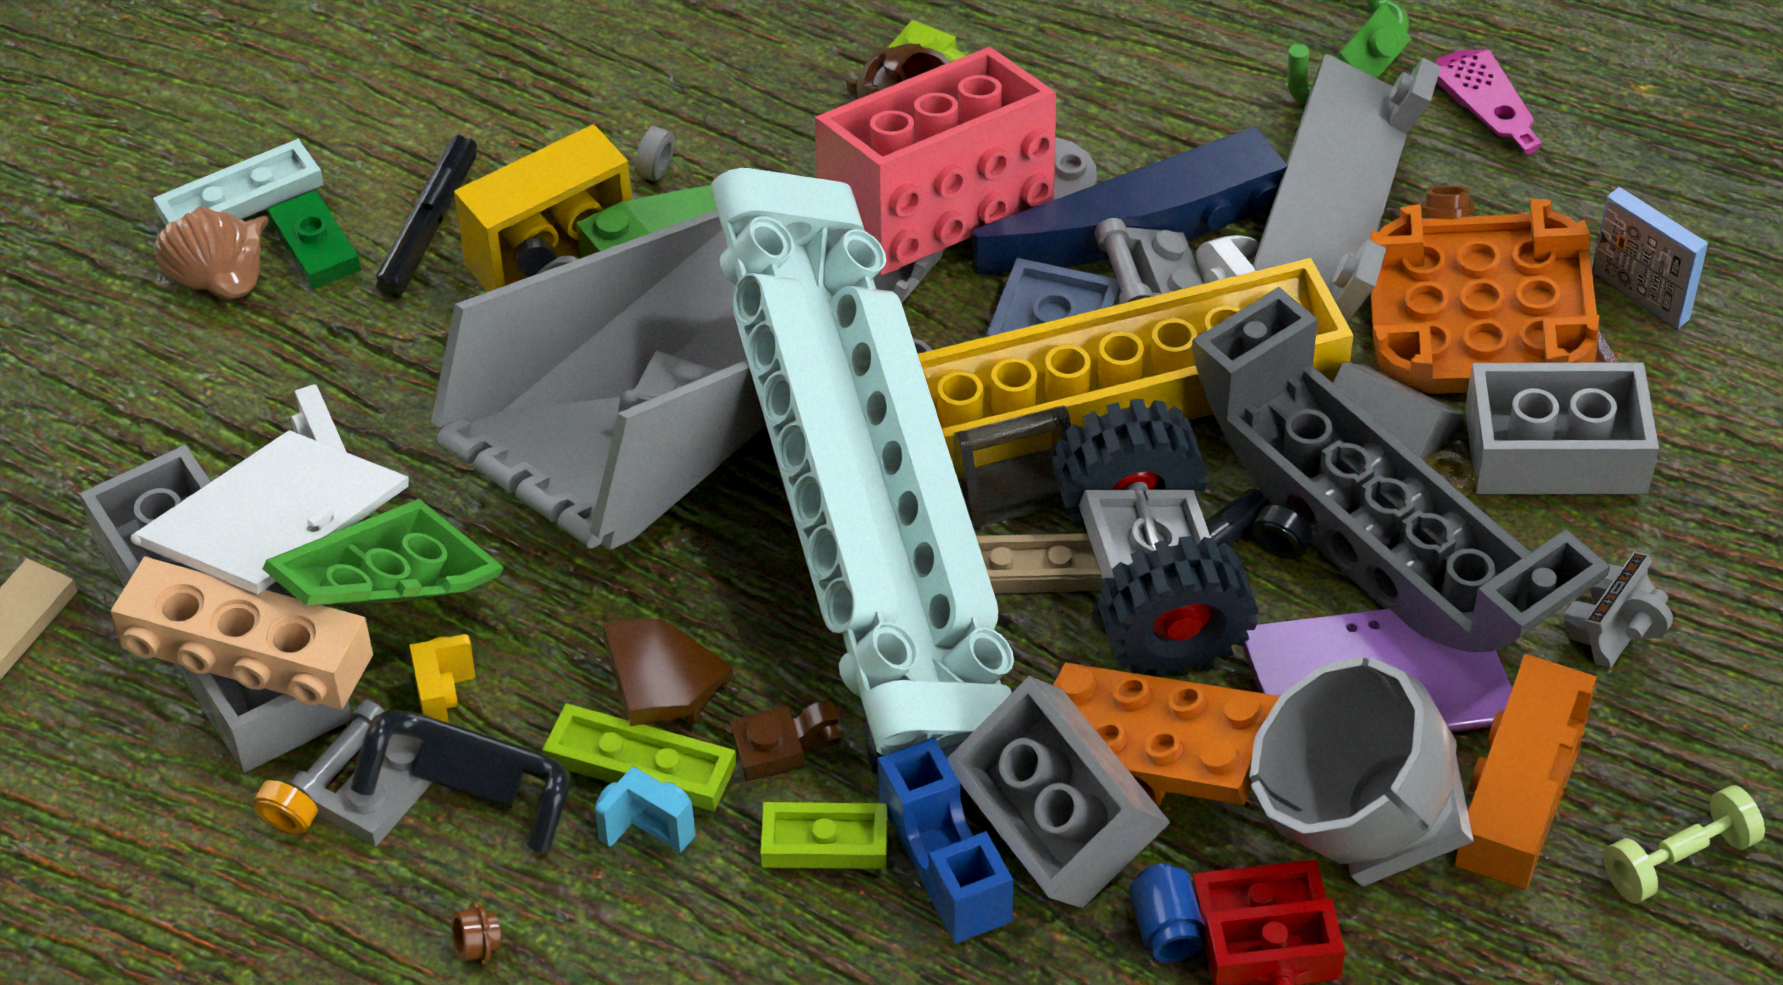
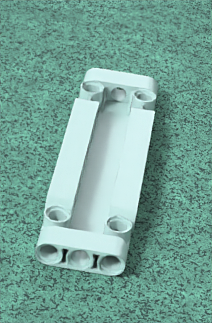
M752 168L729 170L719 175L711 184L712 196L728 246L721 254L720 267L724 276L735 285L732 301L735 320L821 613L826 626L832 632L842 633L847 653L841 657L839 663L841 678L851 692L861 697L876 751L879 754L887 755L935 737L945 757H948L1012 693L1007 685L1001 684L1000 678L1012 669L1014 657L1009 643L1001 634L994 630L998 619L997 601L898 295L892 291L876 289L873 278L885 266V252L875 237L865 232L852 188L848 184Z

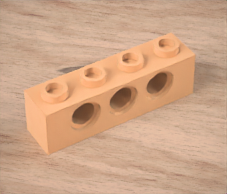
M148 557L142 559L111 609L121 647L135 656L145 659L155 657L182 665L189 671L197 674L211 673L236 680L251 689L260 690L265 688L290 695L307 705L322 704L343 710L373 656L366 618L323 605H305L297 598L268 590H263L257 595L206 573Z

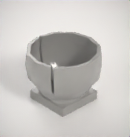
M1364 656L1321 665L1280 695L1255 735L1249 778L1253 782L1251 786L1267 817L1281 835L1339 864L1348 863L1350 876L1362 887L1474 842L1456 756L1457 742L1423 683L1405 671L1372 657L1369 660Z

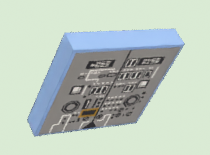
M1618 187L1606 198L1592 274L1679 329L1690 320L1708 243Z

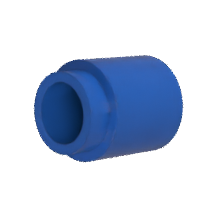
M1155 864L1142 870L1138 878L1131 883L1129 895L1145 948L1152 951L1157 961L1164 963L1179 962L1194 956L1203 946L1201 937L1204 932V923L1190 875L1187 871L1169 864Z

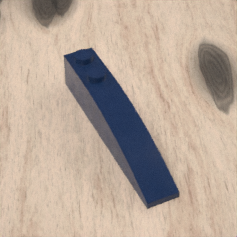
M1254 126L972 230V268L977 275L1011 273L1016 258L1058 267L1109 260L1107 252H1103L1099 248L1094 235L1097 225L1109 218L1121 219L1125 226L1129 228L1184 233L1186 240L1213 230H1220L1234 222L1258 213L1270 211L1282 175L1288 165L1258 128Z

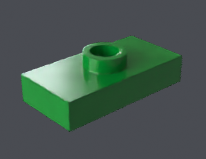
M317 190L267 208L271 226L311 290L361 271L358 254Z

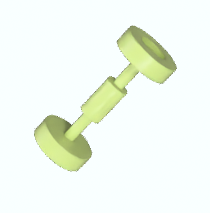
M1731 785L1714 793L1710 799L1713 823L1705 827L1695 824L1659 842V850L1649 855L1646 854L1638 843L1629 838H1624L1608 846L1604 851V864L1612 884L1623 898L1637 904L1655 895L1658 890V879L1654 866L1664 861L1668 864H1674L1708 847L1710 844L1709 838L1720 833L1732 847L1739 850H1744L1760 842L1764 838L1765 826L1760 810L1751 796L1736 785Z

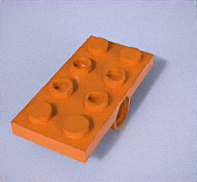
M1071 663L1063 665L1053 686L1062 689L1157 806L1161 804L1166 792L1244 805L1251 792V784L1253 783L1249 777L1255 735L1280 697Z

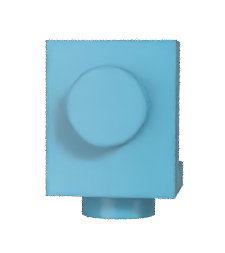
M634 766L618 783H610L601 792L595 805L599 840L608 846H612L631 824H634L680 853L696 836L692 801L687 794L675 784L670 782L661 783Z

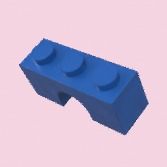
M935 737L879 757V802L887 803L888 819L954 944L1011 923L1013 879L987 831L975 836L972 835L962 809L960 782Z

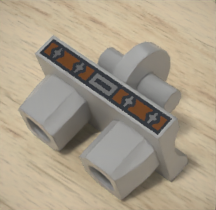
M1634 551L1623 567L1608 564L1610 565L1608 576L1590 589L1592 600L1598 603L1593 605L1573 601L1564 613L1563 620L1568 639L1591 645L1594 662L1597 665L1611 668L1631 639L1639 641L1643 636L1648 638L1662 637L1673 624V615L1670 608L1665 604L1668 600L1667 594L1660 589H1656L1648 577V567L1652 563L1649 554Z

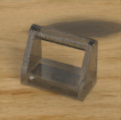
M1065 405L954 432V470L973 529L1064 505L1054 474L1052 457L1057 456L1055 447L1059 440L1069 441L1066 431L1071 427V422ZM1051 432V448L975 467L973 451Z

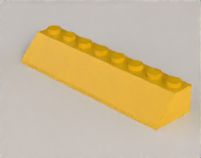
M1307 258L919 353L918 357L958 479L1056 454L1055 447L1059 440L1069 441L1066 431L1073 424L1082 428L1086 425L1085 415L1092 411H1095L1098 416L1109 413L1106 405L1119 402L1120 408L1124 409L1130 407V401L1133 399H1143L1147 408L1151 406L1154 400L1165 402L1167 410L1175 406L1182 411L1183 417H1187L1188 420L1214 414L1197 372L1192 352V340L1278 287L1283 289L1318 319L1313 367L1332 383L1342 363H1350L1354 335L1313 260Z

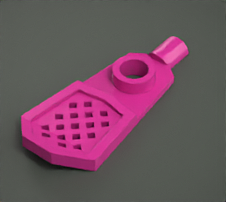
M1490 49L1459 50L1437 59L1435 64L1441 66L1436 83L1464 109L1468 108L1497 136L1512 137L1525 154L1534 153L1540 148L1542 142L1530 129L1534 121L1532 115ZM1498 116H1505V117H1508V118H1510V119H1509V120H1503V119L1498 118Z

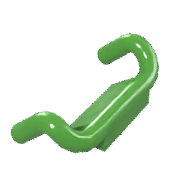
M1366 0L1374 14L1338 53L1339 60L1375 78H1378L1411 41L1410 36L1407 34L1409 30L1408 15L1400 5L1392 0ZM1294 44L1288 50L1287 86L1292 97L1300 104L1306 106L1312 88L1307 81L1309 48L1304 44Z

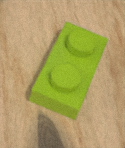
M764 802L761 838L762 868L886 869L887 803Z

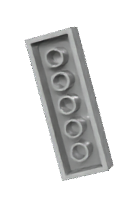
M186 445L79 493L92 537L124 587H126L144 557L199 571L135 545L131 541L132 534L211 482ZM277 581L265 589L288 596ZM174 663L243 773L352 720L349 701H347L343 710L322 704L307 705L290 695L265 688L260 690L251 689L236 680L211 673L197 674L189 671L182 665Z

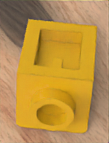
M466 634L453 637H437L430 641L409 645L415 683L423 715L449 723L447 708L458 707L454 683L475 678L471 642Z

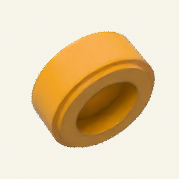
M275 780L264 781L252 802L254 810L263 820L280 830L293 834L306 832L318 812L316 804L303 792Z

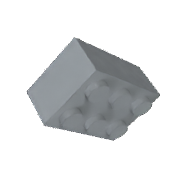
M1644 362L1472 363L1465 414L1476 494H1649L1659 445Z
M1028 676L946 758L960 784L1046 895L1051 899L1083 908L1170 823L1062 689L1032 676Z

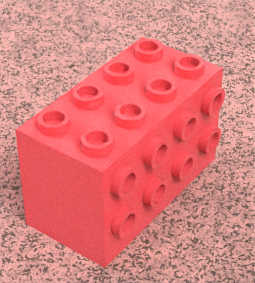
M987 47L815 116L817 178L843 182L852 188L865 232L875 237L886 255L885 266L879 274L882 276L899 270L905 265L940 252L949 246L972 237V230L1054 200L1056 92L993 48Z

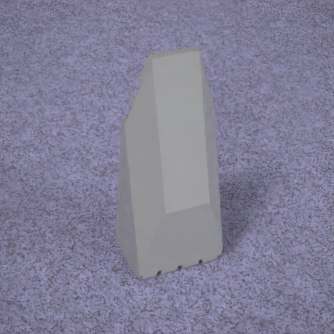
M717 209L456 303L454 305L431 423L437 427L444 426L438 433V444L467 464L474 463V468L509 493L515 492L516 498L549 521L554 522L558 520L557 525L559 528L588 548H594L602 544L611 550L636 538L766 426L733 312L732 301L735 285L724 276L720 267L721 254L728 246ZM943 250L905 265L899 270L882 276L878 273L873 278L876 289L894 292L902 303L939 261ZM655 351L719 370L618 413L620 397L627 390H635Z

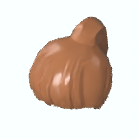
M198 207L193 212L186 213L181 219L167 224L157 235L154 248L156 250L158 267L173 281L185 288L193 290L207 289L213 295L228 301L243 298L255 287L260 273V235L268 224V218L261 216L244 222L242 219L227 212H216L208 207Z

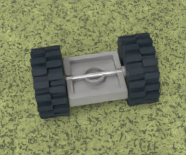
M1143 399L1131 400L1130 407L1124 409L1120 408L1119 402L1106 405L1109 413L1098 416L1095 411H1092L1084 416L1085 426L1081 428L1073 424L1066 431L1069 441H1058L1055 447L1057 456L1052 457V466L1067 514L1077 528L1084 527L1085 533L1089 535L1103 578L1100 586L1103 594H1098L1097 603L1113 654L1124 669L1130 666L1131 672L1143 675L1149 669L1151 676L1164 678L1167 671H1174L1176 676L1188 674V668L1199 666L1202 672L1213 667L1212 659L1219 657L1225 661L1234 654L1231 647L1233 644L1244 646L1245 641L1250 639L1247 630H1255L1258 623L1255 616L1259 614L1257 604L1238 555L1233 554L1232 548L1225 543L1217 547L1215 540L1210 537L1198 504L1199 497L1196 492L1205 491L1207 485L1205 475L1208 474L1188 418H1184L1182 411L1175 406L1167 410L1165 402L1154 400L1149 408L1145 406Z

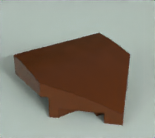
M663 619L625 620L603 624L604 643L630 727L679 717H685L686 723L694 726L699 720V711L718 688L724 689L733 678V669L697 641Z

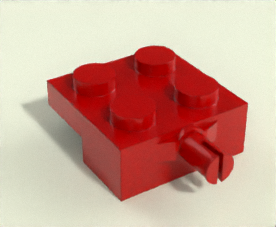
M1317 859L1193 873L1192 886L1204 923L1202 938L1213 985H1301L1341 980L1345 949L1332 898H1326Z

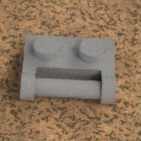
M1117 218L1106 219L1095 228L1094 235L1098 246L1103 252H1107L1122 290L1119 296L1121 304L1204 284L1184 233L1169 230L1129 228L1125 226L1121 219Z
M363 700L351 713L352 722L307 772L299 771L288 785L303 792L316 804L318 808L316 815L377 847L432 782L413 776L423 740L406 735H392L373 795H362L351 790L350 787L354 773L336 794L325 788L362 747L365 734L373 718L385 712L375 702Z

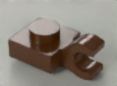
M826 700L814 703L794 719H792L789 707L786 705L730 720L733 740L746 782L804 767L803 751L827 748L840 743L841 737L836 725L839 724V719L833 701Z

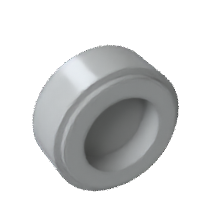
M651 126L647 130L635 159L634 171L637 176L655 182L664 175L670 164L675 146V138L672 132L656 126Z

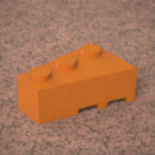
M1524 655L1504 712L1498 710L1493 720L1487 740V745L1492 746L1488 758L1479 756L1470 780L1468 791L1475 794L1471 805L1466 804L1474 842L1458 848L1455 866L1527 890L1580 751L1597 676L1535 656Z

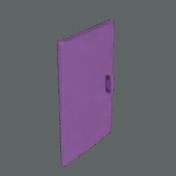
M1391 609L1256 625L1255 630H1247L1250 639L1245 641L1244 646H1242L1259 693L1280 696L1321 665L1363 656L1369 660L1370 657L1405 671L1423 683L1451 733L1490 728L1497 711L1504 712L1512 691L1511 684L1496 650L1492 652H1467L1446 647L1410 628Z

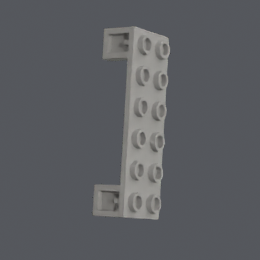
M1327 54L1324 56L1319 64L1286 163L1288 166L1282 175L1252 265L1256 271L1311 258L1348 323L1376 285L1387 248L1371 241L1372 230L1378 231L1407 133L1431 102L1441 66L1422 57L1410 75L1402 72L1394 86H1391Z

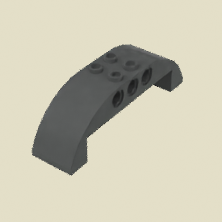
M1280 287L1192 340V352L1197 372L1208 403L1222 433L1239 462L1259 490L1270 500L1272 505L1288 508L1304 518L1313 532L1310 543L1384 609H1391L1410 628L1422 636L1446 647L1458 650L1492 652L1511 644L1608 576L1610 565L1567 529L1533 552H1529L1313 367L1318 319Z

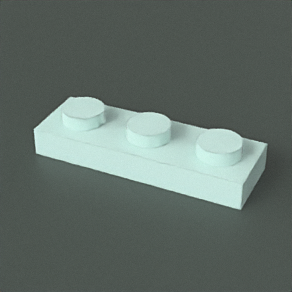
M296 139L156 196L153 200L156 212L165 226L170 222L181 219L186 213H191L201 206L208 207L216 212H227L243 219L324 184L320 168L301 141Z

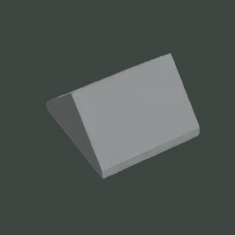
M1343 362L1333 382L1335 386L1427 464L1463 422L1464 414L1369 366Z

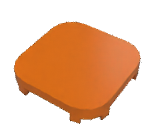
M1531 198L1530 214L1422 219L1421 204L1401 207L1400 218L1383 226L1379 232L1372 230L1370 240L1387 248L1376 285L1370 293L1374 357L1381 373L1420 393H1467L1472 363H1595L1600 315H1597L1589 250L1590 233L1585 220L1576 223L1571 217L1553 211L1552 200Z

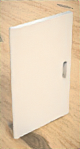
M289 430L132 534L131 541L135 545L258 595L276 582L274 578L262 569L266 559L357 524L406 489L409 477Z

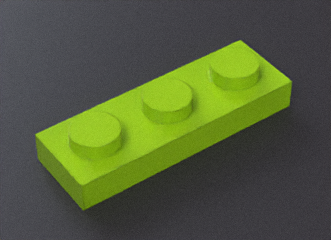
M568 703L565 704L542 749L543 754L562 763L568 771L610 783H618L634 766L661 783L670 782L681 788L692 801V806L715 812L736 767V753L733 749L643 724L630 727L628 720Z

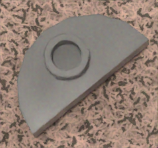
M1055 137L1054 200L1096 185V164L1089 153L1071 141Z

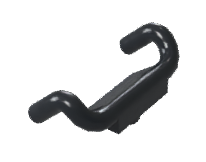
M385 711L373 718L363 740L350 787L351 790L362 795H373L391 736L406 735L423 740L413 771L414 777L510 808L513 806L524 774L534 776L546 782L537 806L527 846L537 852L546 853L550 851L562 809L571 787L570 772L562 763L543 753L411 711Z

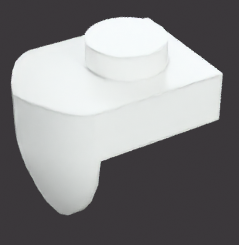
M1239 235L1224 236L1203 243L1196 251V261L1204 284L1256 271L1250 261L1256 256L1260 243L1253 238Z

